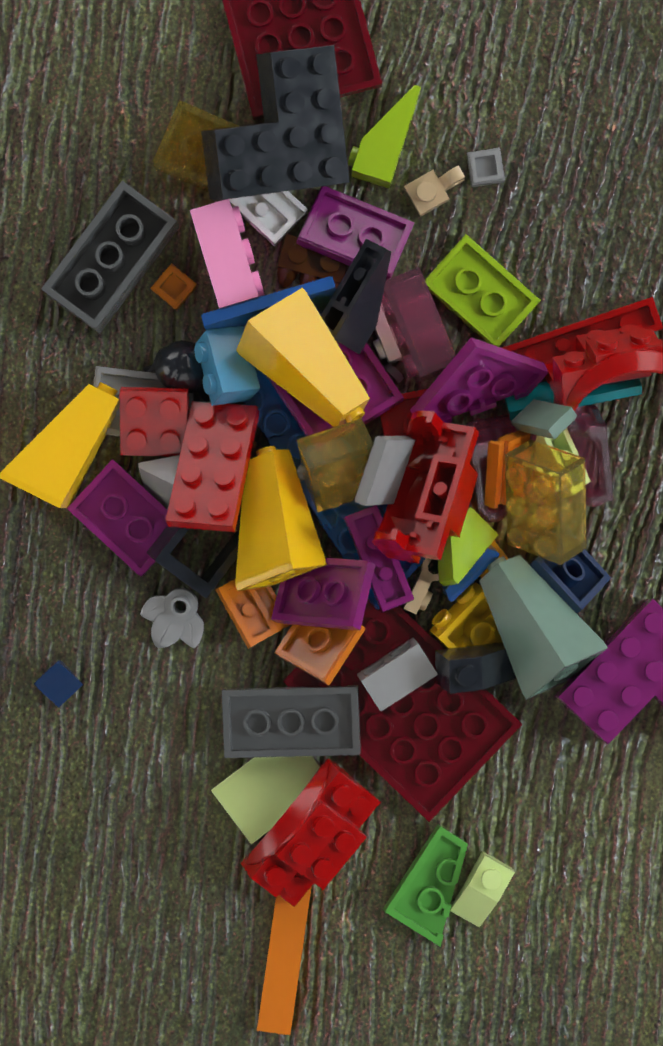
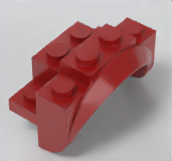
M624 325L619 329L607 331L593 330L588 334L576 335V351L553 357V363L545 364L549 371L545 378L553 391L554 404L569 406L575 411L589 393L603 384L650 377L651 373L663 374V339L659 340L652 329H644L642 325Z
M415 411L411 414L407 437L415 439V443L394 504H388L378 530L375 531L372 543L388 558L418 564L421 557L441 561L448 536L460 537L478 477V473L470 465L479 431L475 427L443 422L434 411Z
M327 758L286 812L257 846L243 859L241 865L253 881L277 898L279 895L295 907L313 884L324 890L367 838L360 830V827L381 801L355 781L342 767Z

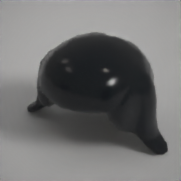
M184 340L175 341L169 346L160 349L155 356L153 364L143 368L144 372L155 371L158 380L165 387L189 389V393L198 392L204 401H209V395L205 393L203 388L204 374L201 363H198L195 358V343Z

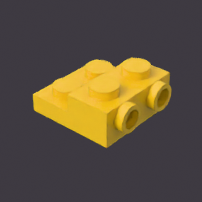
M476 582L466 588L456 598L457 602L449 610L443 609L434 616L432 620L434 626L429 630L447 649L502 642L483 589Z

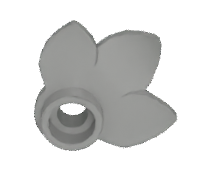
M176 588L169 592L167 596L155 595L149 598L143 605L140 615L147 620L154 621L151 628V637L157 648L168 647L176 643L179 638L188 646L195 648L202 639L204 622L197 613L198 599L191 590ZM183 601L186 604V609H177L175 602Z

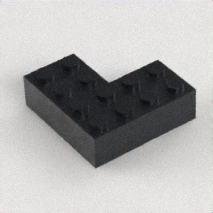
M334 45L256 54L264 123L201 131L209 199L226 200L349 183Z

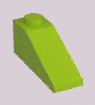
M414 85L362 138L359 148L353 146L348 160V166L353 167L352 177L390 189L420 96V86Z

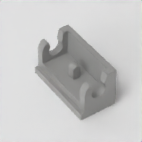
M411 638L357 674L380 711H383L438 675L414 638Z

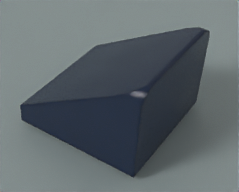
M58 660L34 683L58 708L84 685L61 660Z

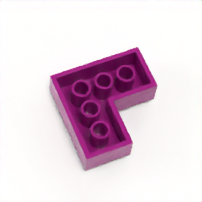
M647 599L605 642L608 648L571 678L555 694L570 711L606 744H609L652 698L663 706V608L654 599Z

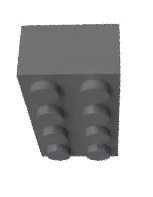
M121 181L41 290L100 334L180 228L177 220L124 181Z

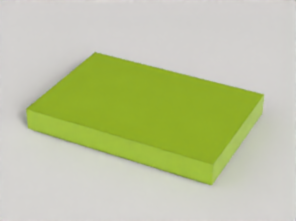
M467 234L464 235L421 283L429 293L484 342L497 347L503 344L541 301Z

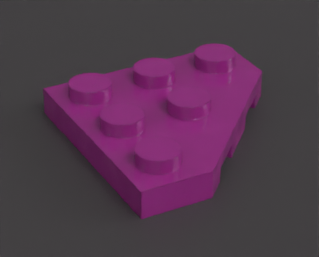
M471 337L410 411L411 413L415 411H434L443 422L452 423L451 417L469 411L472 416L497 407L496 401L513 396L515 400L528 396L549 371L543 362Z

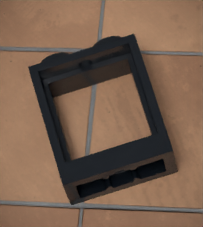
M239 513L237 531L202 577L170 554L189 528L168 527L167 525L146 553L204 598H207L237 559L241 514Z

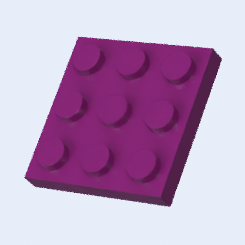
M337 342L370 397L364 408V416L352 425H348L346 422L335 429L267 377L317 453L322 452L404 400V397L367 343L361 353L357 354Z

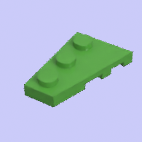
M437 824L385 904L384 912L441 947L444 936L442 933L446 918L449 917L452 906L450 903L455 885L458 884L468 843Z

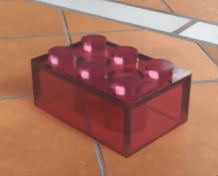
M417 267L386 280L381 307L384 315H389L393 324L390 327L397 346H402L405 352L402 363L409 379L415 377L417 384L439 376L456 355L420 267Z

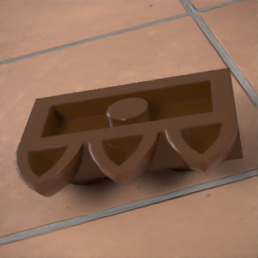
M286 234L277 271L281 287H288L296 279L297 275L300 274V285L333 276L337 289L346 273L347 265L297 245L298 237Z

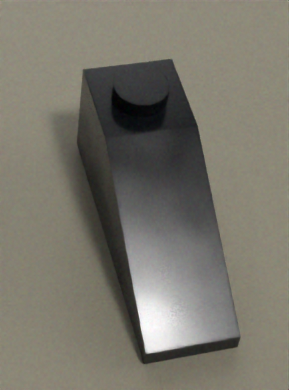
M368 239L364 241L321 314L335 341L357 354L361 353L377 326L392 253Z
M503 642L435 650V665L438 674L436 676V684L450 694L483 690L516 679Z

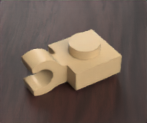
M459 165L447 171L439 178L434 170H431L405 185L404 189L421 217L448 202L450 198L446 191L465 181V176Z
M426 558L422 563L420 575L411 590L414 600L406 603L403 609L415 615L419 609L422 611L426 610L433 595L428 589L433 581L439 580V573L432 574L428 570V565L431 562L429 558Z

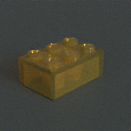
M532 439L505 454L508 545L559 565L585 550V458Z

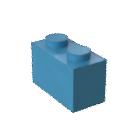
M244 326L206 330L195 343V358L198 363H201L204 374L203 388L205 393L209 394L212 406L250 401L260 389L255 367L236 351L244 332Z

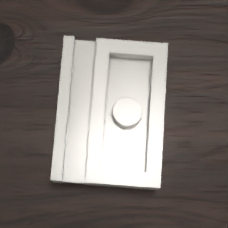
M289 191L229 199L232 208L239 206L241 216L274 247L308 213V209Z

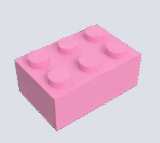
M226 199L190 210L219 309L265 295L258 271L251 273L249 265L254 264L255 261L248 238L241 240L240 233L245 232L239 206L232 208L230 200Z

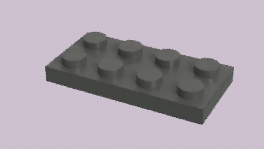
M358 685L222 690L224 758L361 754Z

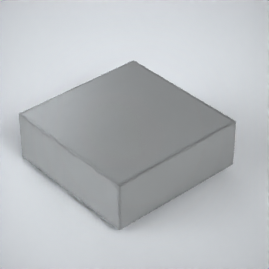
M500 148L468 152L466 154L471 188L505 182Z

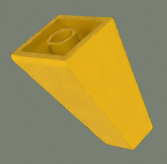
M303 287L248 320L236 349L242 358L335 429L346 422L348 425H352L364 416V408L370 397Z
M102 382L99 383L98 387L88 384L1 471L0 479L58 508H68L73 502L106 436V432L116 416L117 410L120 408V399L115 397L118 390Z
M274 445L257 450V457L250 459L241 505L235 579L237 591L274 586L327 565L290 449L276 450Z

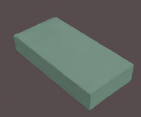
M533 399L511 423L517 431L556 439L576 419L577 414L572 407Z

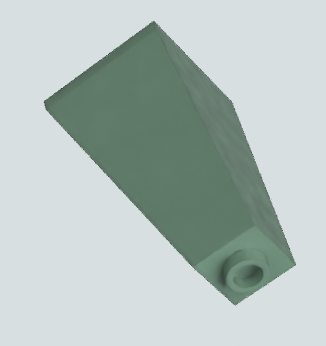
M521 555L507 560L503 556L488 565L489 572L479 582L520 689L526 700L569 681L608 648L605 642Z

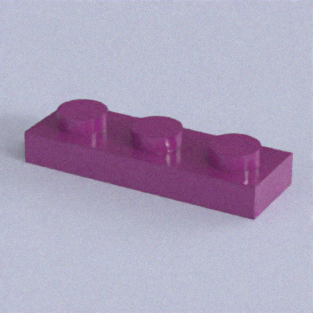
M377 505L345 516L344 520L360 560H368L375 564L371 588L381 613L413 601V594L399 560L388 558L372 543L375 531L378 530L382 522Z

